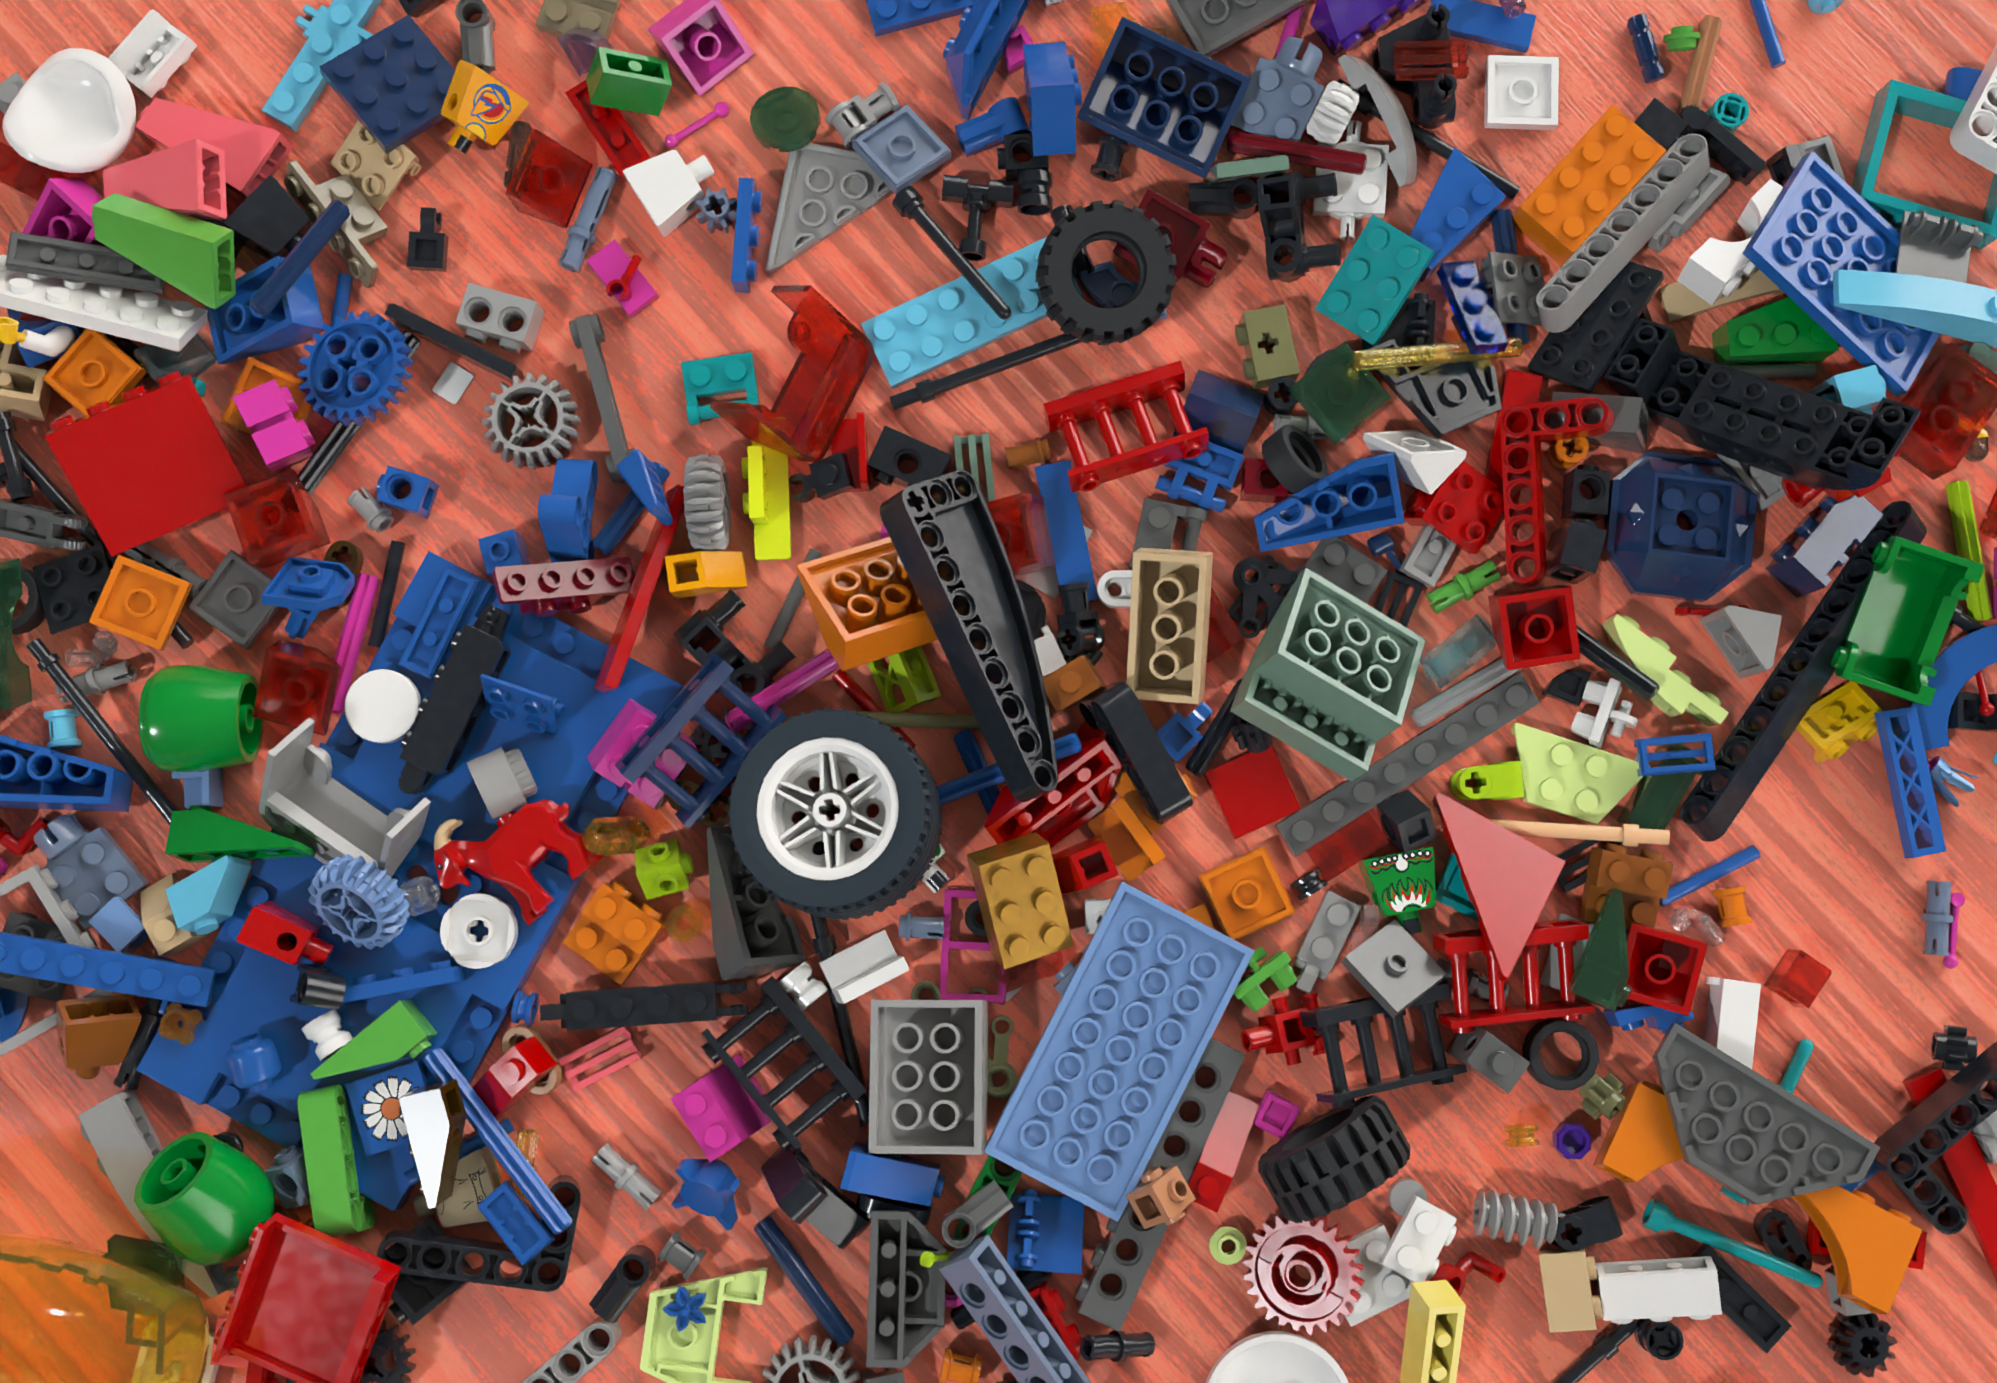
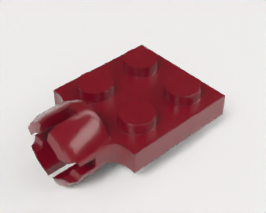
M1148 188L1138 208L1144 210L1142 215L1147 219L1151 220L1153 217L1160 224L1158 229L1163 236L1165 234L1168 235L1172 243L1169 249L1171 254H1175L1177 266L1174 267V275L1177 276L1176 284L1182 278H1186L1201 287L1208 288L1217 278V273L1202 264L1203 261L1221 270L1227 258L1225 250L1209 241L1206 237L1207 231L1211 226L1210 223ZM1117 243L1113 253L1137 266L1132 254L1125 247Z

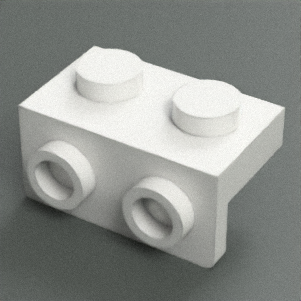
M152 9L108 59L119 68L131 84L152 98L166 86L168 79L179 66L188 61L197 45Z
M1414 1194L1380 1262L1413 1282L1430 1280L1438 1269L1439 1259L1437 1257L1443 1245L1448 1246L1456 1234L1457 1227L1454 1224L1457 1218Z

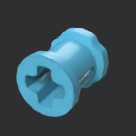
M77 709L44 712V719L48 720L50 742L47 743L48 749L67 750L82 747V740L78 739L76 718L79 717Z

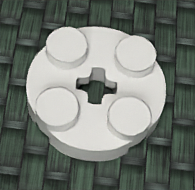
M467 895L459 899L460 901L456 902L444 914L440 927L441 942L445 950L455 959L454 961L461 966L473 969L494 966L500 961L507 959L516 944L518 923L511 905L494 895ZM478 920L483 921L484 927H487L489 930L488 935L483 936L481 942L477 941L476 935L470 933L471 927L478 925Z

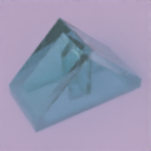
M198 334L179 352L154 345L138 348L133 352L135 358L157 383H159L158 378L174 371H179L181 376L190 373L191 377L197 378L217 360L215 354Z

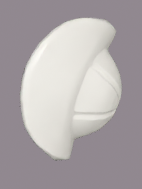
M68 48L50 56L26 81L10 104L4 116L2 128L4 136L11 147L20 156L49 169L69 173L96 171L113 163L130 143L136 126L135 99L127 79L108 58L92 50Z

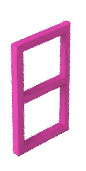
M945 890L940 1000H985L988 1003L1004 1005L1007 969H1004L1001 965L999 967L998 995L947 993L949 949L991 951L989 943L950 941L952 898H978L976 891Z

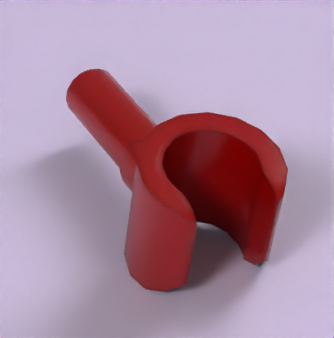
M633 256L620 280L614 279L607 284L606 292L608 296L612 297L616 288L623 286L624 290L619 301H629L632 295L629 284L642 260L639 256Z

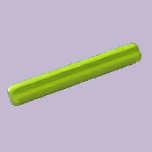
M1968 481L1949 483L1946 485V492L1958 556L1983 564ZM1984 569L1979 583L1969 581L1964 589V592L1968 593L1966 597L1968 615L1979 622L1989 620L1993 616Z

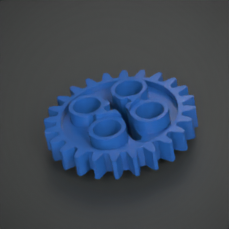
M350 311L347 321L337 315L335 316L336 326L331 327L327 323H323L325 333L322 336L317 333L312 334L316 344L314 346H304L310 355L309 357L299 359V362L306 366L307 369L297 373V376L306 381L299 388L307 394L304 400L313 406L315 412L332 423L338 421L344 426H349L350 422L353 421L358 426H362L364 416L375 422L376 411L380 410L386 415L389 414L386 406L389 401L397 405L400 403L395 394L397 391L407 392L408 389L401 383L402 380L412 378V375L405 368L413 365L414 361L407 356L412 349L404 342L406 336L389 320L386 321L379 314L371 316L367 311H363L359 317Z

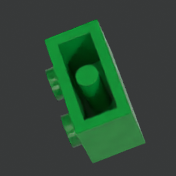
M604 47L597 48L586 77L591 104L655 116L660 115L672 87L667 60Z

